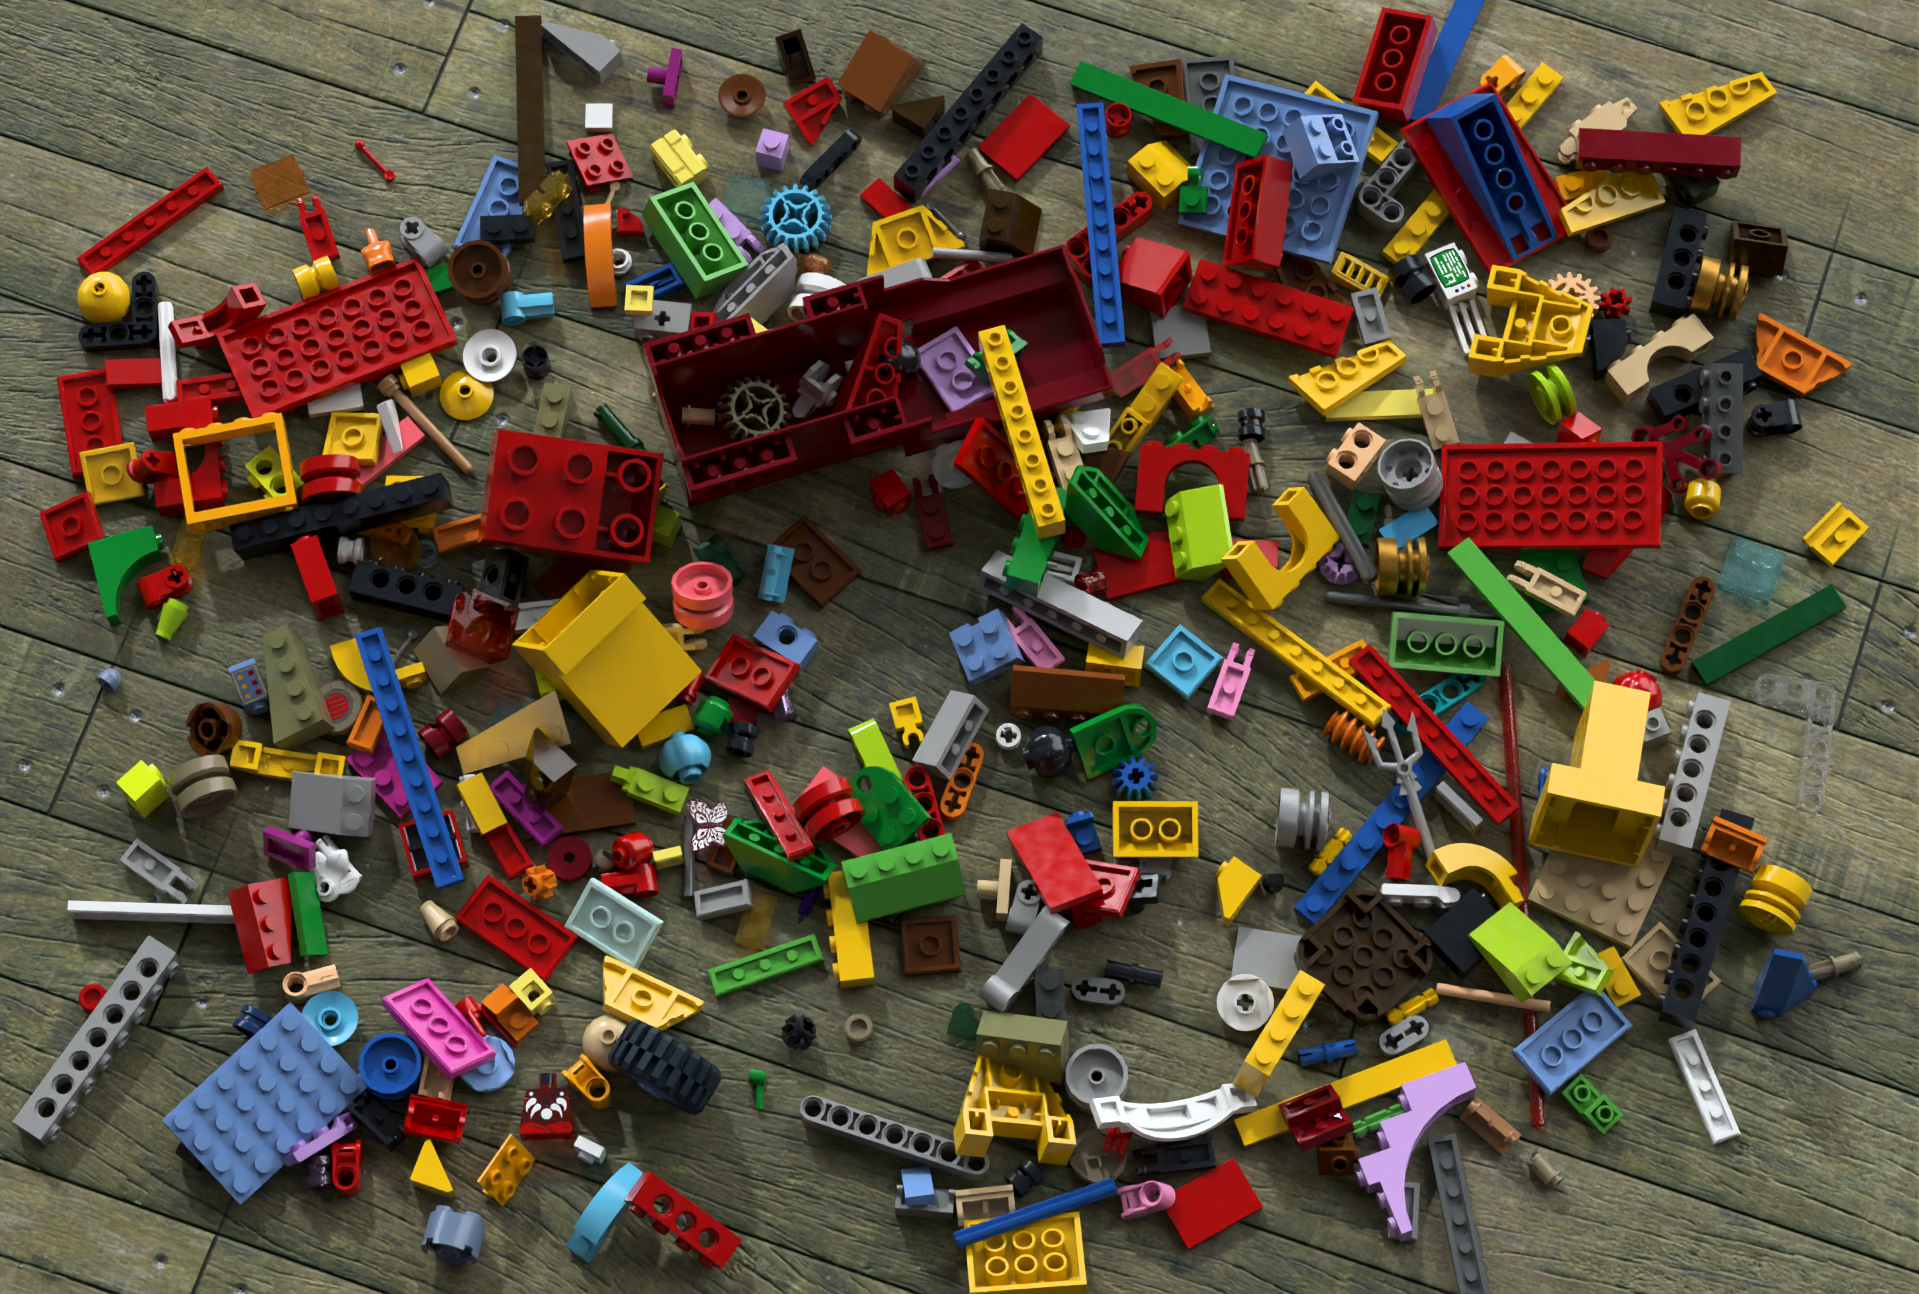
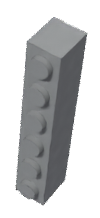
M997 550L981 570L979 589L1115 656L1124 659L1139 639L1143 620L1048 574L1045 575L1037 597L1005 588L1006 577L1002 576L1006 560H1012L1011 555Z

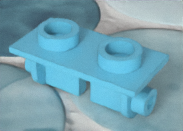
M768 544L758 598L781 603L785 602L795 549Z

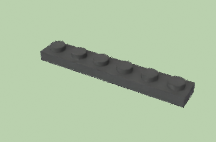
M1456 1133L1427 1138V1146L1459 1294H1490Z

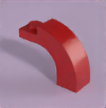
M255 282L233 286L225 299L215 308L197 316L173 320L170 322L168 329L179 349L196 345L199 350L219 344L216 337L217 333L258 318L265 308L266 302Z

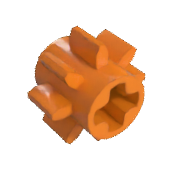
M544 864L526 869L528 876L522 879V887L525 894L533 896L534 901L552 897L553 892L551 890L557 887V879L554 872L546 869Z

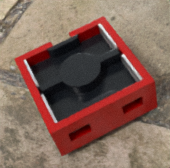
M453 809L444 811L442 814L460 869L468 868L469 864ZM415 820L398 824L414 882L433 878Z

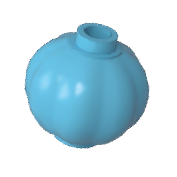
M678 731L671 734L670 740L663 745L659 753L658 762L661 771L670 779L682 784H692L699 781L709 767L711 751L703 739L693 734H686L684 731Z

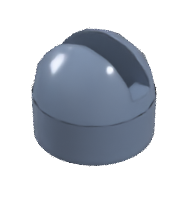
M113 668L105 669L96 678L100 686L111 693H114L121 683L120 673Z

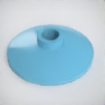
M324 991L316 994L306 1003L302 1011V1015L332 1047L349 1040L358 1025L359 1016L354 1002L347 995L338 991ZM330 1017L336 1018V1023L332 1026L326 1024L327 1019Z

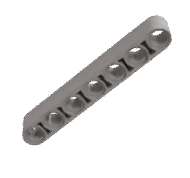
M808 1096L801 1102V1118L809 1127L927 1166L929 1165L930 1167L972 1181L983 1180L989 1173L990 1161L986 1153L984 1157L957 1155V1158L952 1162L944 1161L941 1156L945 1151L956 1153L955 1142L819 1096ZM810 1106H817L821 1109L820 1114L816 1117H810L805 1112ZM837 1115H844L848 1118V1122L843 1126H837L832 1121ZM864 1124H871L876 1129L872 1134L864 1135L860 1132V1128ZM891 1133H899L903 1139L897 1144H891L888 1142L887 1137ZM918 1142H926L930 1148L925 1153H919L914 1149V1146ZM973 1160H980L985 1166L980 1171H973L968 1165Z

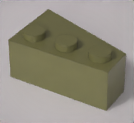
M989 1010L983 1011L976 1033L978 1055L1061 1086L1063 1085L1065 1070L1069 1062L1068 1021Z

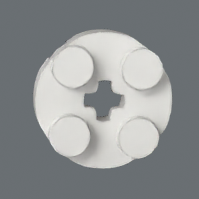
M958 440L950 444H941L935 451L936 456L931 466L932 473L939 483H943L945 487L950 489L961 488L972 483L967 476L953 465L964 440Z
M1251 974L1233 976L1222 985L1217 995L1219 1015L1227 1025L1240 1031H1251L1259 1028L1267 1022L1274 1007L1271 989L1263 980ZM1242 994H1247L1248 999H1253L1254 1001L1253 1005L1248 1007V1011H1243L1242 1006H1237V1000L1242 999Z

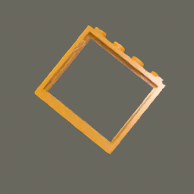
M268 412L257 418L249 419L243 417L226 424L211 423L205 428H185L179 433L173 434L186 520L191 534L226 528L232 524L300 508L286 425L282 413ZM276 430L287 495L195 512L185 448Z

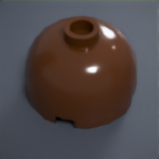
M207 702L196 705L190 711L186 727H190L191 735L187 736L188 742L192 749L201 757L228 754L242 737L243 727L241 719L237 712L225 703Z

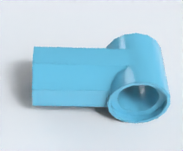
M509 291L500 295L502 323L505 325L515 326L523 324L528 319L555 317L552 292L524 295L522 292Z

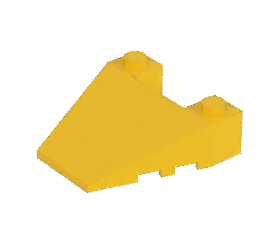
M1492 265L1487 284V304L1511 309L1503 339L1474 334L1468 356L1469 373L1497 378L1582 355L1594 306L1564 291L1561 293L1549 287V284L1542 280L1538 282L1528 277L1527 273L1520 269Z
M978 1055L953 1131L956 1155L984 1157L993 1136L1036 1140L1039 1163L1067 1165L1076 1146L1073 1120L1070 1114L1066 1115L1061 1106L1062 1099L1059 1093L1054 1092L1050 1081Z

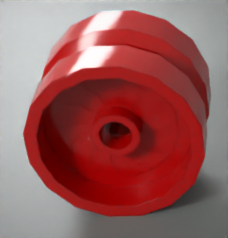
M325 454L305 459L300 463V480L305 483L301 489L302 504L305 506L362 492V484L357 480L361 475L360 460L354 456Z
M837 777L822 782L809 789L794 802L792 807L800 822H807L804 829L812 843H822L840 836L857 825L866 814L858 799L851 798L854 792L846 777Z

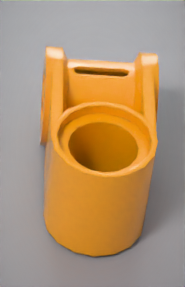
M1505 54L1493 67L1483 74L1480 86L1487 82H1492L1502 98L1509 90L1521 82L1526 71Z
M581 1054L579 1056L580 1060L567 1071L563 1070L561 1074L569 1085L579 1092L592 1107L604 1109L610 1105L613 1099L610 1085L594 1064L584 1054ZM604 1088L606 1092L602 1097L595 1098L591 1096L595 1089Z

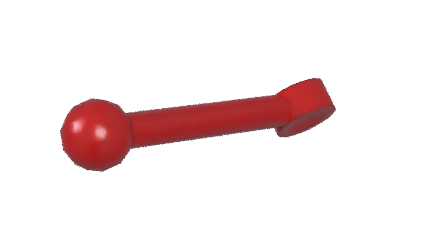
M362 140L355 142V148L361 150L380 169L387 182H392L395 179L394 172L387 170L365 148V143Z

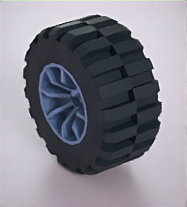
M633 1020L626 1025L608 1055V1063L619 1073L636 1083L649 1094L692 1115H697L704 1110L721 1081V1071L711 1064L710 1061L668 1034L639 1020Z

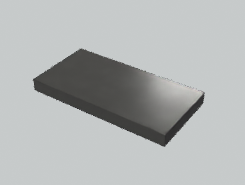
M1234 56L1181 59L1183 63L1186 102L1213 112L1225 74L1236 76ZM1188 133L1190 159H1198L1204 139Z

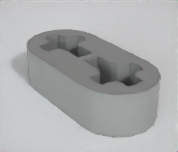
M1413 1015L1386 1030L1379 1039V1051L1388 1058H1394L1421 1043L1429 1031L1427 1021L1421 1016ZM1412 1023L1415 1026H1422L1419 1036L1415 1032L1406 1036L1405 1033L1409 1032ZM1388 1037L1392 1041L1401 1037L1402 1040L1397 1042L1395 1050L1392 1047H1385Z

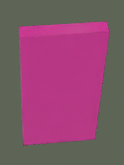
M429 978L382 999L381 1005L449 1080L495 1059L497 1052Z

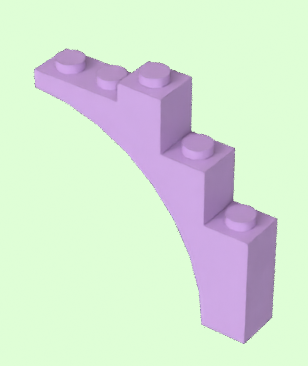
M1466 1062L1402 1084L1400 1095L1397 1096L1403 1112H1407L1381 1121L1379 1132L1376 1133L1380 1148H1386V1150L1358 1159L1357 1170L1354 1172L1359 1186H1365L1368 1194L1379 1190V1192H1376L1378 1203L1381 1209L1386 1208L1390 1217L1387 1218L1390 1232L1392 1235L1397 1234L1400 1242L1411 1239L1412 1235L1404 1192L1405 1174L1412 1152L1422 1135L1440 1116L1454 1106L1475 1096L1476 1086Z

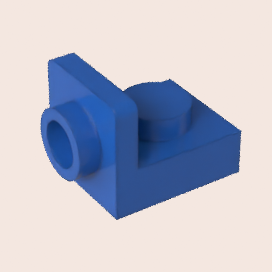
M1078 811L1069 815V818L1065 819V826L1083 856L1101 851L1093 813Z

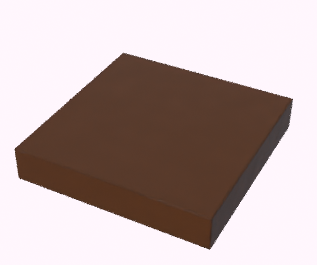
M956 915L900 920L905 977L961 972Z

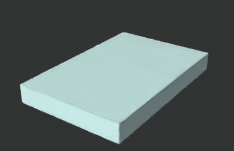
M591 878L564 927L614 959L638 969L663 921L597 879Z

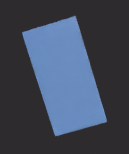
M496 155L493 156L453 245L454 250L468 241L480 240V216L528 213L531 206H519L517 162ZM495 244L494 246L508 258L514 244Z
M1603 991L1600 996L1583 992L1517 1046L1511 1054L1546 1095L1550 1096L1630 1029L1632 1024Z

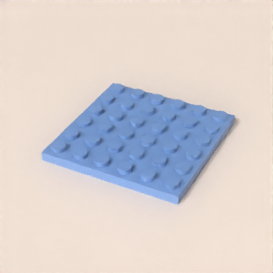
M1225 74L1213 113L1266 133L1269 138L1259 157L1270 155L1293 163V180L1290 185V204L1287 210L1286 233L1283 239L1282 252L1331 265L1379 117L1378 111ZM1342 114L1359 163L1322 178L1300 179L1282 131L1300 116ZM1204 140L1196 166H1199V170H1202L1201 186H1207L1209 189L1207 215H1180L1177 224L1180 227L1226 238L1235 167L1237 163L1248 161L1252 158Z

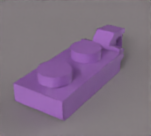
M350 1112L334 1118L332 1127L328 1128L326 1125L312 1134L314 1137L312 1141L306 1144L303 1139L289 1147L291 1153L283 1157L287 1167H291L357 1128L358 1124H356Z

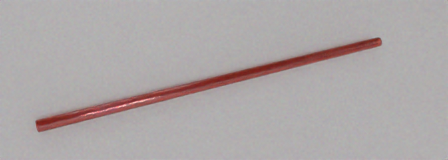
M1501 663L1499 688L1507 793L1519 805V809L1509 817L1512 866L1518 872L1513 881L1514 885L1521 891L1524 899L1518 909L1530 918L1512 664ZM1536 993L1529 998L1536 999ZM1523 1008L1526 1040L1539 1029L1538 1014L1536 1010ZM1528 1074L1531 1126L1544 1127L1546 1123L1543 1090Z

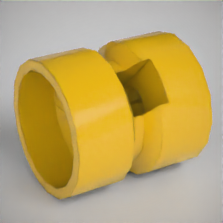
M328 256L313 261V266L311 267L305 264L292 270L304 300L319 295L321 291L326 292L340 286Z

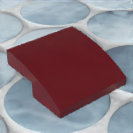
M1331 1084L1278 1105L1280 1113L1301 1152L1355 1131L1352 1120L1342 1107L1340 1097Z

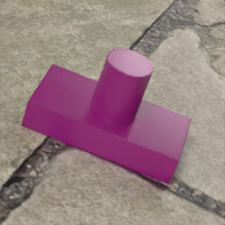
M671 48L668 69L648 68L647 83L664 85V107L675 108L683 66L682 49Z
M269 826L263 831L264 855L307 872L316 867L315 843L312 842V836L307 830H300L295 835Z

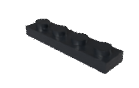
M572 159L545 163L563 264L585 260L584 225Z

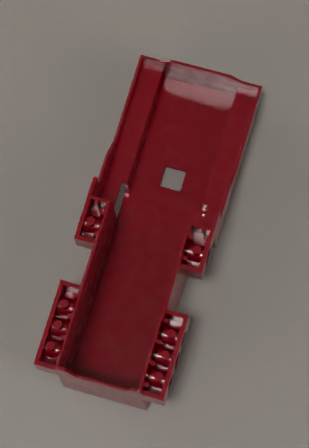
M1064 244L948 279L921 277L884 288V276L877 275L802 297L803 311L806 319L759 333L755 332L750 313L643 343L645 357L653 379L658 412L689 507L897 445L902 446L905 457L935 449L941 444L965 440L976 417L984 418L996 430L1004 428L994 395L982 403L950 412L920 369H918V372L912 379H906L904 385H899L897 400L895 396L832 414L834 402L833 405L830 407L826 406L825 409L818 408L809 419L804 420L795 417L792 408L801 396L797 390L800 387L799 381L802 376L820 360L830 365L827 376L823 380L824 383L836 373L846 378L845 362L855 359L877 312L903 323L912 321L911 335L905 336L904 339L915 344L917 348L922 347L957 326L973 350L980 352L978 332L1005 325L1006 329L1012 330L1018 337L1028 343L1022 356L1016 363L1034 419L1112 397L1115 392L1100 339ZM745 376H749L752 382L756 376H760L761 383H764L766 379H770V387L773 388L775 385H779L780 388L777 391L779 395L786 393V398L782 402L790 403V408L786 411L791 414L789 421H786L789 427L739 441L737 437L729 440L732 432L730 430L722 431V427L726 422L718 421L716 415L714 426L690 424V427H687V424H682V407L688 408V405H691V408L715 409V413L723 414L717 411V403L721 402V395L726 394L725 389L729 385L733 386L735 380L739 379L743 382ZM754 395L759 400H765L758 395ZM736 398L735 411L742 412L739 398ZM770 408L766 413L767 418L769 419L767 423L769 424L770 428L772 427L774 421L772 408ZM751 409L748 414H751V413H752L753 415L756 414V416H757V415L760 413L761 410H759V411L753 410V412H752V409ZM744 425L745 427H747V428H749V429H751V430H755V429H754L752 426H750V425Z

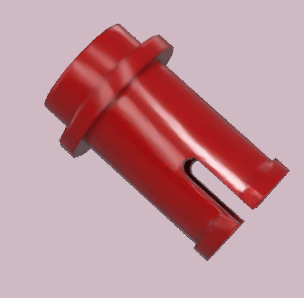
M700 673L677 695L676 700L682 705L692 706V703L697 701L696 694L705 676Z

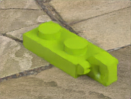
M615 766L610 777V781L622 785L621 790L627 793L626 796L678 816L689 791V788L631 766L629 770Z

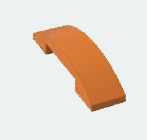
M611 203L584 206V244L590 309L617 307Z

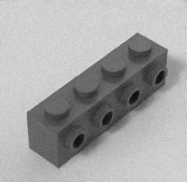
M1710 363L1703 365L1699 376L1700 385L1703 386V397L1700 398L1699 402L1700 413H1703V424L1700 426L1710 429L1712 438L1708 443L1702 444L1699 458L1702 460L1705 458L1718 460L1723 467L1722 475L1742 474L1743 364ZM1704 430L1699 435L1700 439L1705 437ZM1715 466L1710 469V474H1714Z

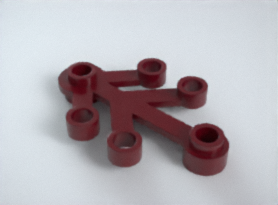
M1675 416L1670 422L1656 428L1649 425H1641L1633 431L1631 440L1632 442H1644V437L1649 435L1647 442L1662 441L1660 438L1674 431L1685 433L1689 429L1690 424L1687 418ZM1680 420H1682L1683 425L1680 429H1678L1677 423ZM1698 426L1693 432L1668 443L1662 441L1663 457L1670 477L1669 486L1673 492L1685 493L1689 485L1688 481L1681 476L1677 460L1697 469L1700 477L1705 480L1716 481L1721 477L1723 467L1718 460L1712 458L1702 460L1681 450L1697 442L1702 444L1708 443L1712 438L1710 429ZM1704 430L1705 437L1700 439L1699 435ZM1715 466V472L1711 475L1710 469ZM1663 468L1662 482H1663V481L1665 480V478H1666V471H1665L1664 468ZM1681 480L1682 486L1677 489L1676 484Z

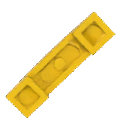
M239 740L233 747L229 766L259 776L292 781L293 771L343 775L346 756L318 752V755L263 747L262 743Z

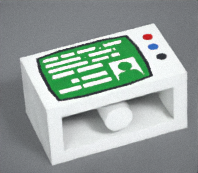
M1455 243L1426 253L1423 260L1425 271L1431 275L1437 284L1435 291L1445 310L1448 309L1449 305L1456 306L1460 302L1465 303L1475 299L1476 291L1479 287L1475 274L1473 272L1470 273L1466 266L1465 254L1462 250L1458 251Z

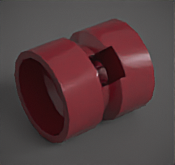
M447 708L436 717V723L429 722L417 731L422 742L438 760L452 751L451 745L458 746L470 737L464 724L450 708Z

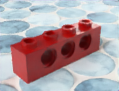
M643 1172L624 1199L625 1202L631 1205L629 1210L641 1219L646 1216L654 1222L652 1227L664 1236L669 1233L676 1239L675 1245L685 1252L693 1251L699 1256L697 1261L708 1269H712V1267L723 1268L742 1241L741 1238L652 1172ZM660 1197L663 1200L664 1208L660 1213H657L654 1210V1202ZM680 1215H684L686 1218V1226L682 1230H679L676 1224L677 1218ZM705 1231L709 1236V1241L706 1246L702 1247L699 1243V1237Z

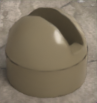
M603 848L599 849L592 860L594 868L600 867L598 871L600 873H608L616 865L612 859V854Z

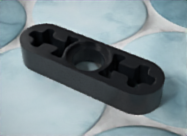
M852 129L844 132L805 171L800 179V184L803 186L807 185L810 192L817 189L859 147L862 137Z

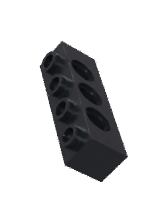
M1675 206L1650 304V313L1679 319L1682 317L1683 311H1689L1692 296L1688 295L1689 287H1695L1698 272L1694 271L1695 263L1700 264L1704 248L1699 247L1701 239L1706 240L1710 226L1705 224L1706 213ZM1681 237H1688L1692 242H1684ZM1675 261H1683L1686 266H1679ZM1675 284L1680 287V290H1673L1669 285Z
M1748 347L1712 362L1743 364V394H1748L1757 389L1762 373ZM1703 366L1650 388L1647 400L1660 425L1670 422L1675 416L1685 417L1692 413H1695V415L1701 414L1699 402L1700 398L1703 397V391L1700 389L1699 376ZM1682 396L1688 402L1681 403L1675 397Z
M375 560L357 561L348 589L352 600L449 624L458 623L467 596L464 586L458 581L446 579L445 581L437 580L434 576L427 573H419V575L409 573L407 569L399 566H393V568L384 567ZM380 580L389 581L385 587L378 588L375 586ZM408 586L415 588L410 594L402 593V590ZM433 593L441 594V597L436 601L428 599Z

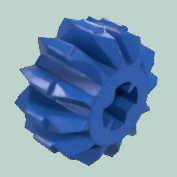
M1133 756L1129 757V764L1121 760L1119 762L1120 769L1113 770V776L1116 779L1112 780V787L1118 788L1116 795L1121 797L1126 794L1125 801H1131L1132 797L1136 798V801H1142V796L1150 800L1152 798L1151 791L1158 790L1156 781L1159 780V774L1153 772L1155 765L1151 763L1145 766L1146 759L1144 757L1140 759L1139 763H1135ZM1138 777L1140 783L1134 784L1131 778Z

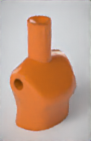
M367 229L365 235L369 245L364 247L361 253L368 265L369 273L373 274L396 265L389 241H379L375 229Z

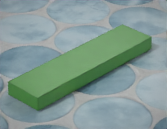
M812 934L709 969L707 972L716 998H720L824 962L816 936Z

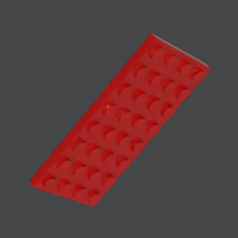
M418 257L216 334L252 418L261 417V415L268 412L284 413L400 368L401 364L425 354L431 353L433 355L458 345L457 338Z
M1662 441L1442 445L1441 475L1443 477V489L1440 493L1439 551L1452 550L1468 537L1480 550L1661 549Z

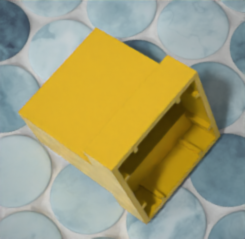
M591 569L518 638L512 646L534 670L543 672L605 744L623 748L702 670L642 603L646 597L625 573Z
M1594 681L1574 735L1570 766L1552 763L1533 813L1528 845L1636 868L1640 867L1661 818L1665 793L1664 786L1637 781L1651 692Z

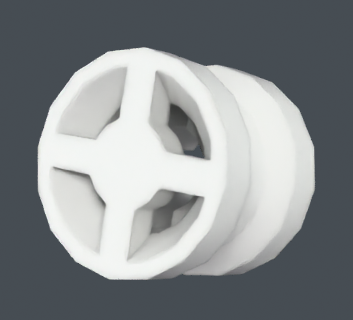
M341 536L338 545V563L353 562L356 565L358 560L363 561L365 550L364 538L350 540L348 537Z

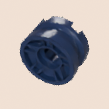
M243 1005L240 1010V1018H236L232 1025L242 1034L252 1038L272 1017L252 1006Z

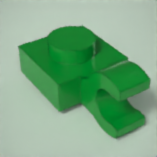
M1188 166V186H1180V215H1207L1209 189L1207 186H1201L1202 170H1199V166Z

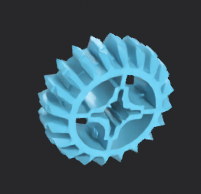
M796 183L793 185L792 190H788L785 185L782 187V193L774 190V198H766V205L761 207L763 215L759 217L760 224L762 225L761 231L763 234H767L766 241L768 243L774 242V248L784 243L789 250H794L796 256L799 253V249H803L808 253L810 245L817 249L819 247L818 240L825 242V233H829L831 230V225L829 224L832 222V215L829 214L831 212L829 204H825V197H818L816 189L809 193L807 185L802 190H799ZM782 209L784 212V217L780 219L781 222L776 225L774 219L778 212ZM816 214L818 217L815 225L811 229H809L808 221L811 220L812 215Z

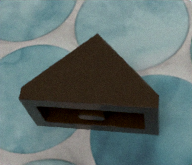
M944 95L892 105L893 122L921 139H924L945 112Z

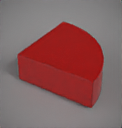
M617 208L618 237L645 236L642 222L629 210Z

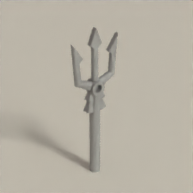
M1383 708L1381 727L1387 730L1397 763L1382 762L1375 745L1377 739L1361 728L1377 768L1395 772L1397 775L1396 784H1400L1399 796L1406 795L1428 861L1435 847L1417 795V791L1422 789V787L1415 780L1417 776L1412 771V766L1423 755L1414 713L1412 711L1406 731L1412 735L1415 753L1404 760L1393 729L1395 721Z

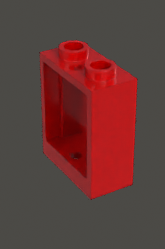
M317 535L312 537L303 536L297 539L295 543L290 545L318 621L344 613L345 611Z

